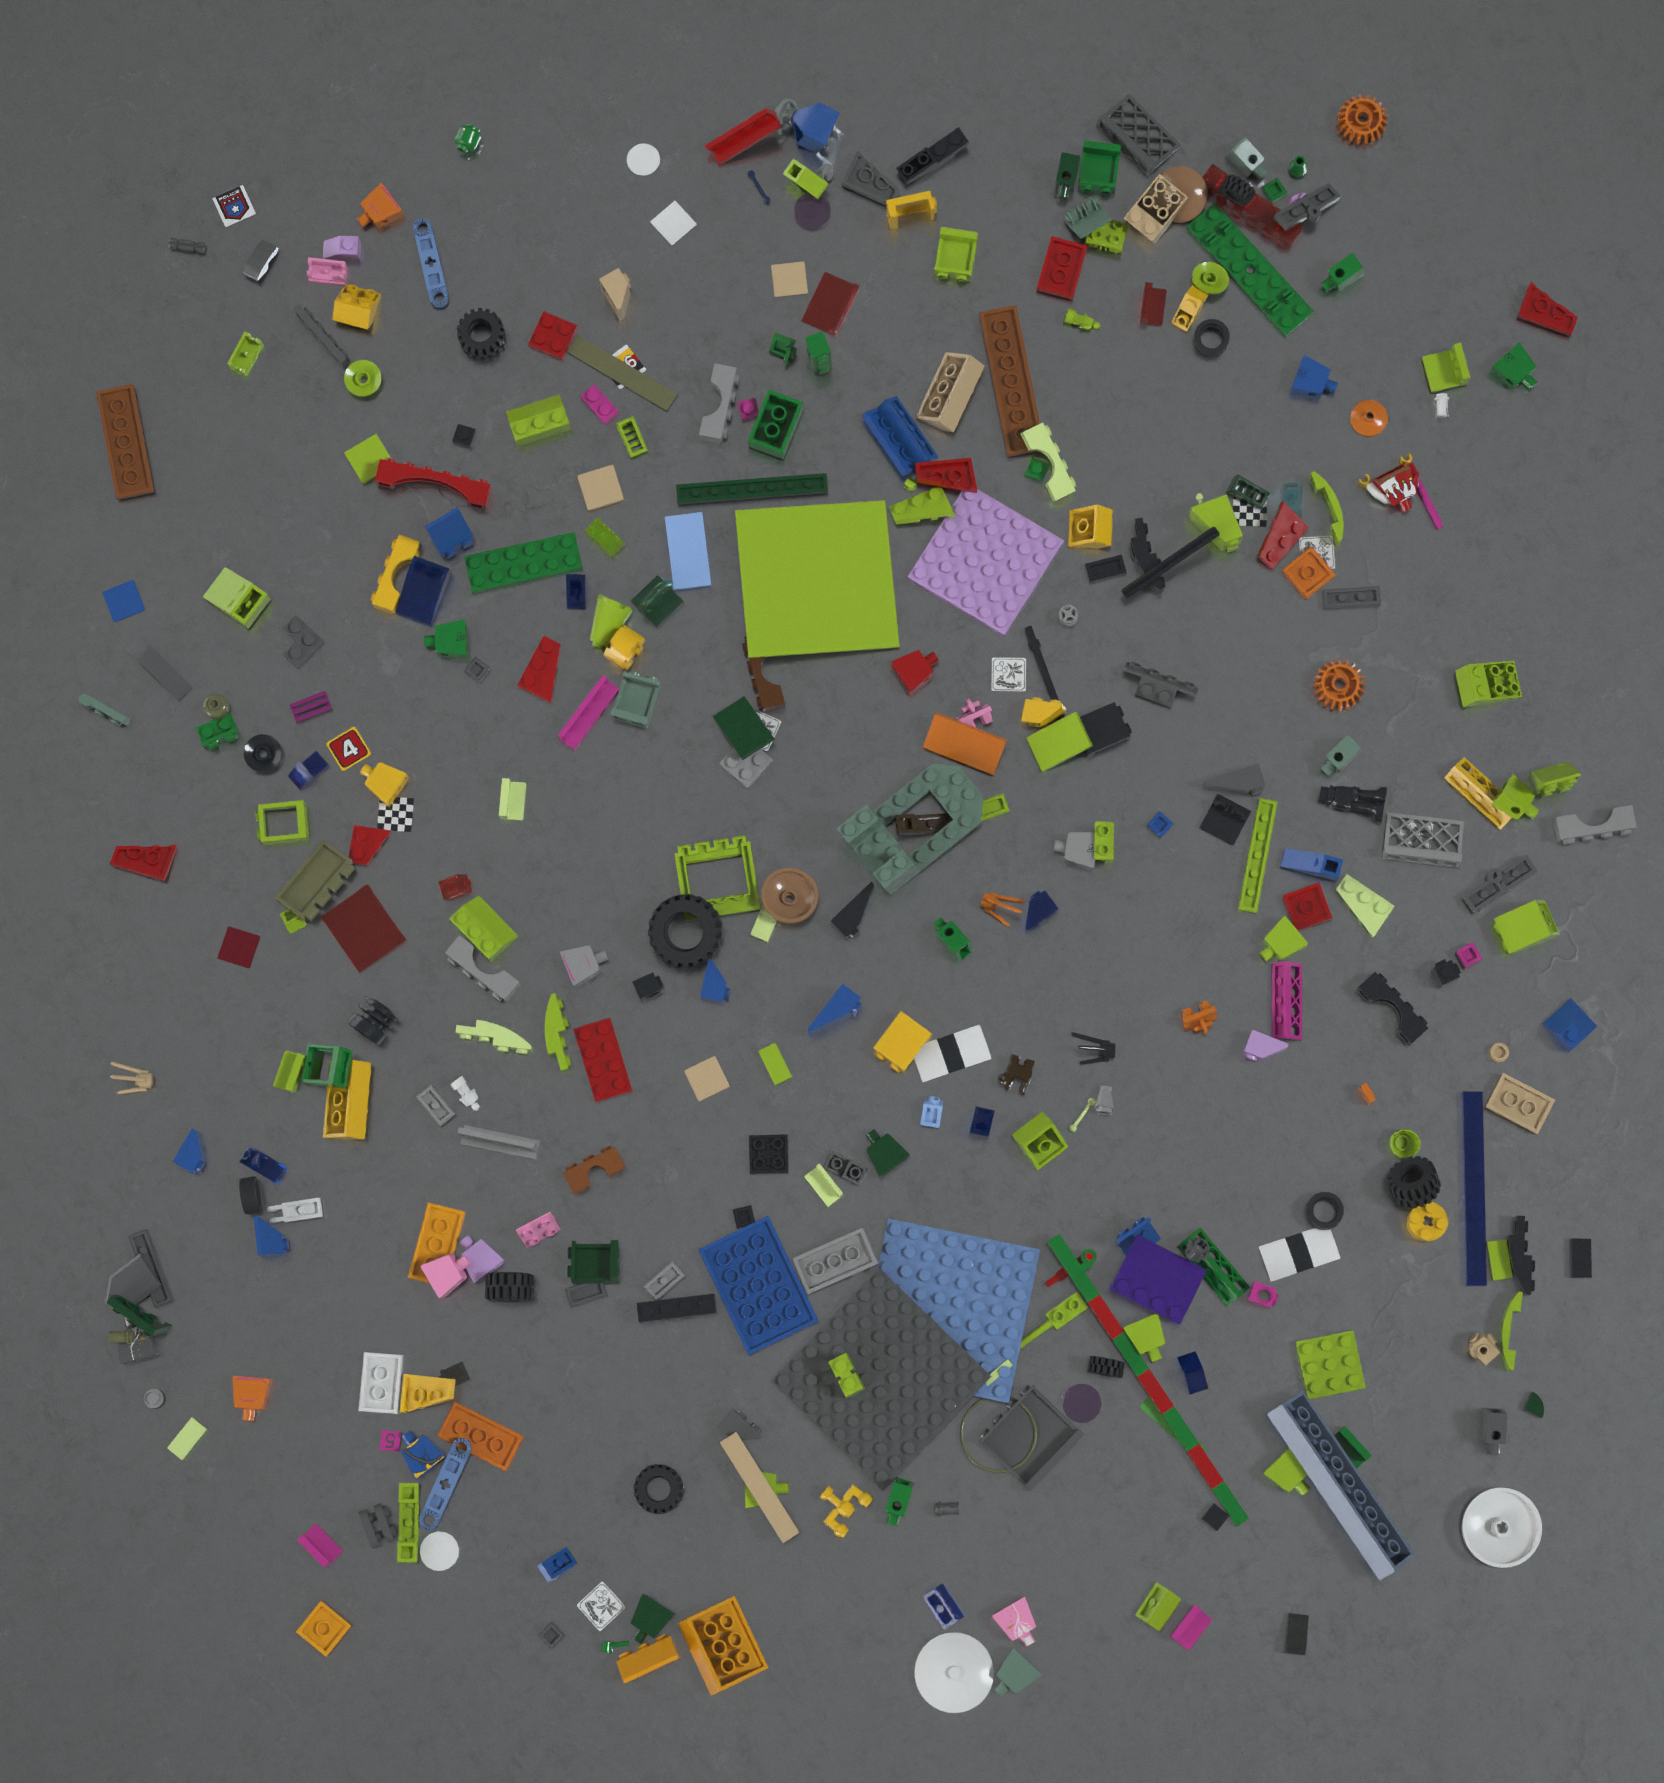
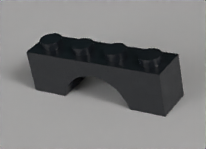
M1374 972L1356 990L1369 1004L1382 1001L1389 1003L1396 1009L1399 1015L1397 1033L1410 1046L1428 1029L1426 1026L1428 1023L1421 1015L1417 1016L1413 1012L1414 1008L1409 1002H1404L1400 998L1401 994L1397 989L1389 987L1387 979L1381 973L1377 974Z
M715 1294L637 1303L638 1321L640 1324L675 1318L717 1315Z

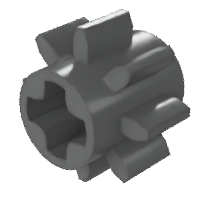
M1196 1237L1194 1240L1190 1239L1186 1244L1187 1249L1185 1252L1190 1260L1200 1262L1201 1259L1205 1260L1209 1256L1207 1252L1210 1248L1206 1240Z

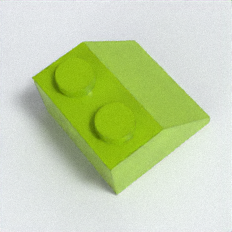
M1043 1111L1012 1134L1019 1147L1037 1170H1040L1069 1147L1054 1123Z

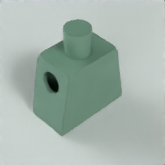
M1246 137L1225 157L1246 177L1253 173L1261 180L1268 173L1260 165L1265 160L1264 157Z
M1347 735L1326 755L1328 761L1321 769L1328 776L1335 769L1340 772L1362 752V748ZM1337 755L1343 756L1340 762L1335 760Z
M1013 1648L996 1673V1676L1002 1681L994 1690L1001 1697L1010 1689L1018 1694L1036 1680L1041 1673Z

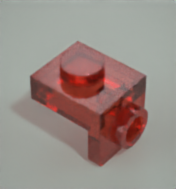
M456 874L439 881L443 900H449L458 895L472 892L471 882L467 874Z

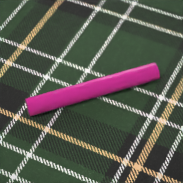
M1419 477L1417 490L1436 528L1440 529L1444 525Z

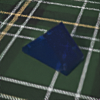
M566 574L567 608L586 609L587 578L585 574Z
M976 1106L969 1136L988 1140L995 1110Z
M1196 1351L1177 1357L1189 1394L1208 1389L1204 1369Z

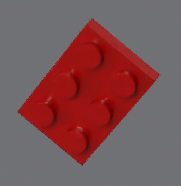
M1051 236L1036 290L1073 300L1088 245Z

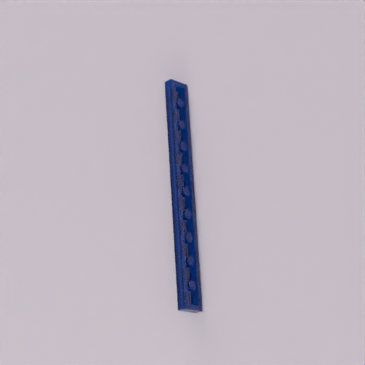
M1463 1091L1466 1286H1487L1483 1092Z

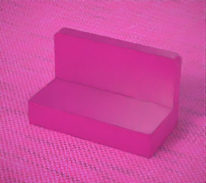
M314 1524L305 1534H302L297 1539L324 1568H327L343 1552L318 1524Z
M1193 1605L1170 1637L1185 1649L1190 1650L1211 1623L1212 1618L1199 1607Z

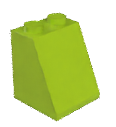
M1227 494L1191 507L1189 520L1202 533L1212 527L1217 528L1220 535L1213 539L1212 542L1222 552L1226 550L1232 552L1239 548L1238 546L1241 544L1243 534Z
M1534 900L1494 918L1495 930L1498 934H1501L1503 939L1502 946L1509 954L1517 953L1560 935L1545 900Z

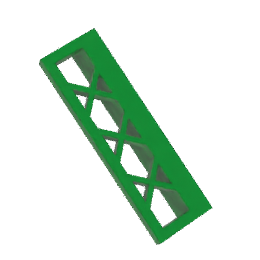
M1201 1227L1177 1246L1189 1261L1207 1270L1203 1278L1226 1306H1229L1250 1288ZM1198 1234L1200 1238L1207 1241L1210 1248L1209 1251L1213 1252L1216 1259L1209 1255L1205 1260L1201 1259L1200 1262L1192 1261L1185 1252L1187 1249L1186 1244L1190 1239L1194 1240ZM1222 1267L1227 1269L1228 1274L1224 1273ZM1234 1282H1237L1242 1287V1290L1239 1291Z

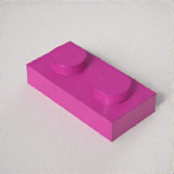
M595 384L580 396L605 425L619 414V410Z

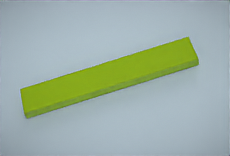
M1258 799L1238 906L1240 911L1257 914L1278 801Z

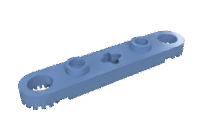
M420 218L414 222L413 231L429 299L434 307L442 308L447 305L449 297L431 223L425 218ZM421 224L428 226L424 233L417 230ZM428 259L436 261L435 263H433V267H430L429 264H426L428 263ZM436 294H443V301H434V296Z
M466 1438L456 1439L450 1448L420 1515L419 1524L423 1529L432 1530L438 1526L472 1450V1445ZM459 1442H464L467 1445V1450L463 1454L459 1453L456 1449ZM446 1479H448V1483L451 1484L450 1488L446 1487L445 1489H443V1485L440 1482L441 1480L445 1481ZM428 1514L432 1515L435 1519L434 1524L431 1526L424 1523V1517Z

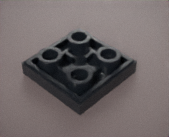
M788 1134L749 1135L750 1175L789 1174Z

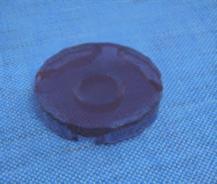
M806 193L796 201L794 207L795 220L803 228L809 230L820 229L830 219V204L824 196L821 195L817 199L810 193Z
M1076 1384L1070 1387L1064 1394L1062 1401L1063 1410L1072 1421L1087 1423L1095 1419L1099 1414L1101 1398L1097 1390L1092 1386Z

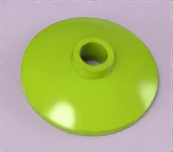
M1203 262L1198 264L1193 270V283L1204 293L1219 294L1229 284L1227 271L1217 263Z
M368 360L353 362L348 366L344 374L346 388L349 392L359 397L375 393L380 387L382 380L379 368ZM362 378H367L365 383L360 382Z

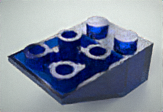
M414 556L405 578L396 613L431 626L452 575L450 569Z

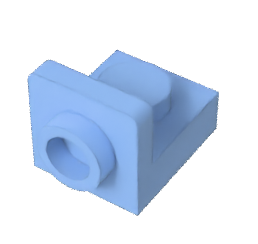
M936 1096L924 1098L920 1125L939 1128L944 1100H940Z

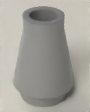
M1100 1086L1094 1107L1098 1115H1111V1111L1114 1110L1110 1086Z

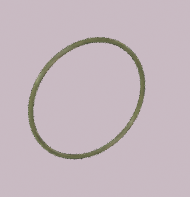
M1010 1397V1400H1015L1016 1402L1018 1401L1017 1399ZM982 1398L975 1402L963 1417L960 1427V1440L967 1457L981 1469L995 1473L1008 1472L1007 1469L995 1470L980 1465L970 1456L963 1440L965 1420L976 1405L987 1400ZM1022 1402L1019 1405H1021L1027 1411L1033 1422L1034 1442L1026 1458L1016 1466L1011 1467L1013 1470L1023 1465L1029 1459V1457L1035 1449L1037 1442V1426L1035 1419L1030 1410Z

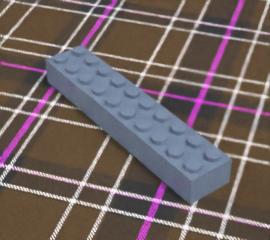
M1303 1390L1267 1414L1379 1580L1392 1574L1415 1556Z

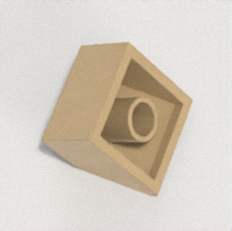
M617 268L601 277L599 281L602 292L619 320L622 321L630 298L629 288H631L627 274L625 272L622 273Z

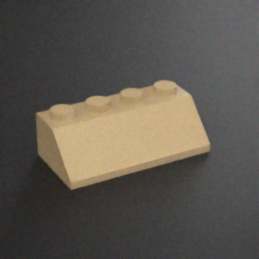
M946 352L915 419L941 431L954 432L985 366L971 355Z

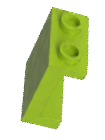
M941 227L934 275L940 279H948L949 277L956 278L960 282L971 281L978 232Z

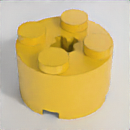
M621 626L610 641L611 648H606L604 657L622 669L628 670L633 663V657L635 655L638 657L641 654L646 639L628 626Z
M1431 1202L1430 1204H1424V1207L1417 1206V1208L1411 1209L1407 1216L1406 1227L1414 1239L1421 1242H1432L1445 1233L1448 1227V1217L1440 1205ZM1424 1217L1431 1220L1430 1226L1423 1224L1425 1221Z

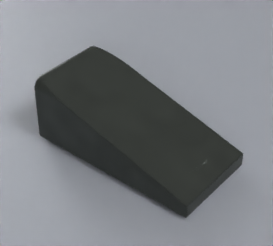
M1289 1613L1285 1653L1306 1656L1309 1615Z

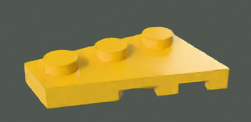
M404 1374L400 1413H407L454 1399L456 1379Z

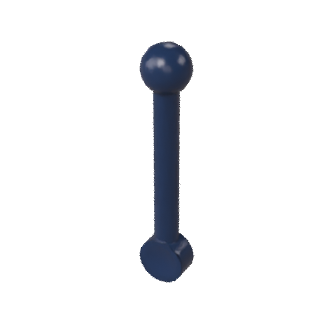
M753 170L748 171V177L753 180L764 198V203H770L771 199L766 196L755 178V172Z

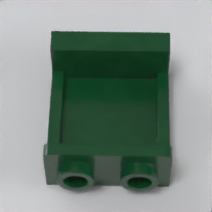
M611 1240L610 1244H576V1241H572V1246L568 1247V1259H571V1265L567 1267V1276L571 1277L572 1284L619 1283V1241Z

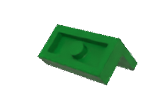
M1346 1426L1342 1427L1334 1435L1356 1469L1372 1456Z

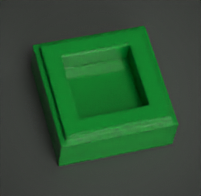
M1278 178L1261 188L1271 204L1288 193Z

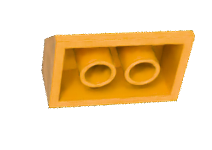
M666 1634L655 1638L656 1643L650 1646L648 1643L638 1646V1651L633 1654L628 1651L619 1655L620 1660L616 1661L624 1684L681 1658L672 1637H666Z

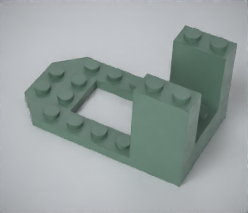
M933 763L874 811L866 804L841 824L837 830L873 872L872 874L883 888L892 895L981 824L984 796L960 766ZM931 791L953 820L908 856L886 826L895 820V815H901Z

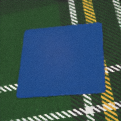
M134 580L102 592L114 622L145 610Z

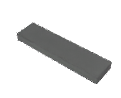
M145 1229L129 1235L128 1237L135 1256L140 1253L162 1284V1286L150 1294L154 1308L156 1309L174 1302L148 1230Z

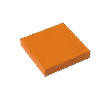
M1312 546L1282 569V572L1305 599H1308L1336 576Z

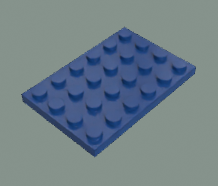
M769 1216L698 1249L748 1355L819 1322Z

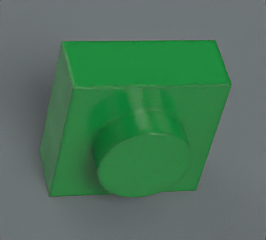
M1032 457L1025 476L1042 482L1050 464Z

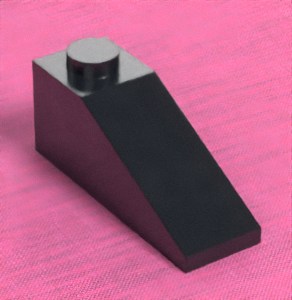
M872 881L830 921V924L845 940L849 937L853 939L860 932L858 929L861 926L874 889Z

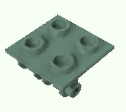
M1096 196L1090 197L1084 201V204L1080 203L1081 210L1078 206H1075V208L1067 211L1066 215H1064V222L1080 239L1112 220L1098 204L1099 201Z

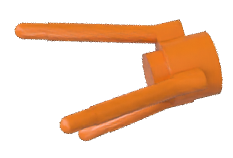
M985 892L980 906L984 907V912L989 913L1007 927L1010 924L992 911V909L996 910L997 906L1020 914L1022 913V910L999 902V899L1024 903L1025 900L998 895L993 892L991 894Z

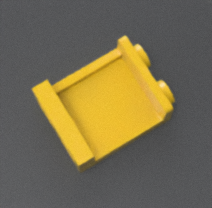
M931 191L886 200L890 229L898 228V217L928 211L930 220H934V214L937 213V202L935 196L931 195Z
M900 1011L873 1047L874 1055L882 1061L885 1059L891 1063L890 1067L898 1073L900 1071L905 1073L907 1067L925 1043L932 1037V1033Z

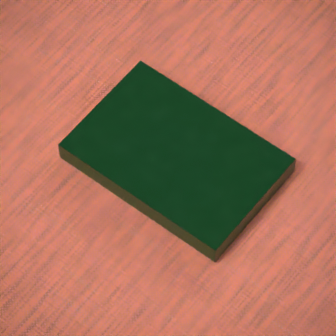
M745 696L712 716L742 760L775 740Z

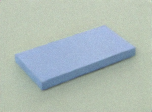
M702 512L666 516L665 523L674 591L711 587Z

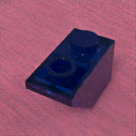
M250 1145L239 1161L274 1183L285 1167Z

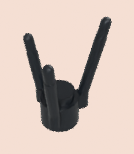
M1074 1032L1071 1033V1036L1099 1043V1047L1078 1046V1049L1098 1051L1099 1056H1102L1100 1058L1080 1061V1065L1102 1061L1109 1062V1058H1115V1043H1110V1040H1101Z

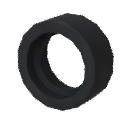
M1217 319L1202 321L1195 330V348L1204 356L1215 357L1221 355L1229 344V330L1223 322ZM1215 328L1221 332L1223 341L1218 347L1208 348L1202 344L1201 334L1205 329Z
M256 1176L241 1178L239 1180V1191L244 1213L253 1214L261 1212L262 1200Z
M1330 1192L1315 1194L1306 1207V1216L1309 1223L1319 1230L1335 1228L1344 1215L1342 1201ZM1328 1200L1335 1205L1336 1216L1332 1221L1321 1222L1315 1217L1313 1208L1318 1201Z

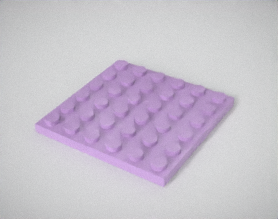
M977 489V493L962 491L952 506L955 517H945L908 575V579L1005 637L1064 543V540Z

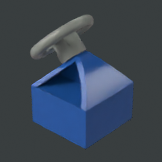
M784 98L776 106L775 113L781 125L787 123L789 127L785 130L781 128L777 132L781 135H787L794 129L796 143L817 154L826 145L840 112L822 103L798 110L797 104L793 99ZM784 106V112L782 113V116L779 118L780 111Z

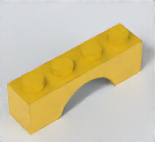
M400 534L397 539L393 540L391 546L393 551L391 556H387L384 566L386 568L384 574H380L377 591L374 590L371 596L374 608L396 615L402 597L394 588V577L402 566L416 563L422 548L420 541Z

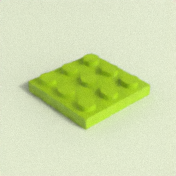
M1353 1330L1295 1342L1306 1395L1309 1400L1366 1388Z

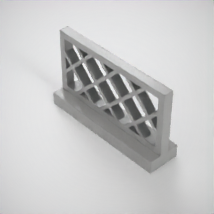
M1387 812L1382 859L1459 868L1462 862L1464 821ZM1391 818L1399 819L1403 825L1395 830L1390 824ZM1412 821H1418L1422 827L1414 832L1408 824ZM1431 823H1436L1441 828L1435 834L1427 827ZM1451 825L1459 826V832L1454 836L1447 830ZM1404 827L1411 833L1405 840L1398 833ZM1423 829L1431 836L1424 842L1417 835ZM1441 832H1444L1450 838L1444 844L1436 837ZM1393 835H1396L1401 841L1397 846L1389 845V838ZM1414 837L1420 845L1412 848L1407 841ZM1432 839L1440 846L1436 850H1430L1426 845ZM1453 842L1457 846V853L1449 852L1445 846Z
M464 1125V1128L459 1127L458 1134L462 1137L461 1145L537 1160L540 1140Z

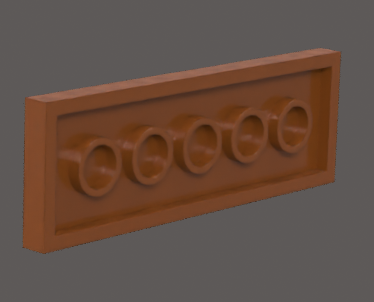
M129 384L96 391L116 499L120 500L154 493L134 385Z

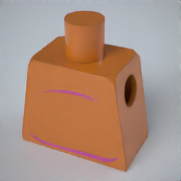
M380 183L360 203L364 213L356 219L362 227L372 221L375 227L379 229L402 218L404 214L385 186Z
M233 1376L234 1408L243 1409L242 1420L254 1421L255 1410L264 1411L272 1379Z

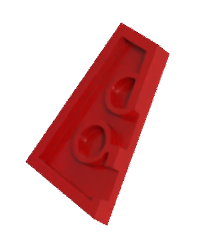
M152 845V847L116 846L110 865L165 882L178 847L177 845Z

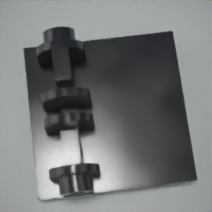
M1217 793L1200 827L1234 845L1251 811Z

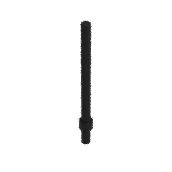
M1028 626L1025 628L1029 639L1028 645L1030 650H1033L1050 699L1059 701L1040 650L1041 644L1039 639H1036L1032 626ZM1063 714L1058 717V720L1064 718L1065 715Z

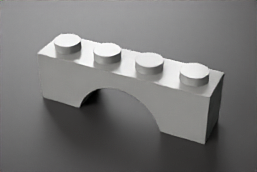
M714 363L711 386L720 393L722 401L716 412L702 418L699 432L700 440L722 444L723 438H727L728 428L726 423L731 420L732 416L730 404L735 401L736 392H733L734 386L738 385L740 374H737V367Z
M1629 805L1613 808L1610 811L1607 822L1599 826L1584 824L1576 814L1556 817L1554 819V826L1558 843L1563 842L1564 845L1575 843V840L1578 839L1586 842L1594 840V837L1597 836L1605 839L1613 837V834L1620 833L1621 836L1632 834V831L1636 829L1633 806Z
M459 935L445 952L448 956L447 961L455 967L457 964L462 967L463 970L461 972L467 977H475L478 980L477 984L484 990L489 988L493 992L491 995L501 1002L503 999L507 1002L521 985L520 982L505 970L497 974L481 972L476 967L474 961L475 947Z

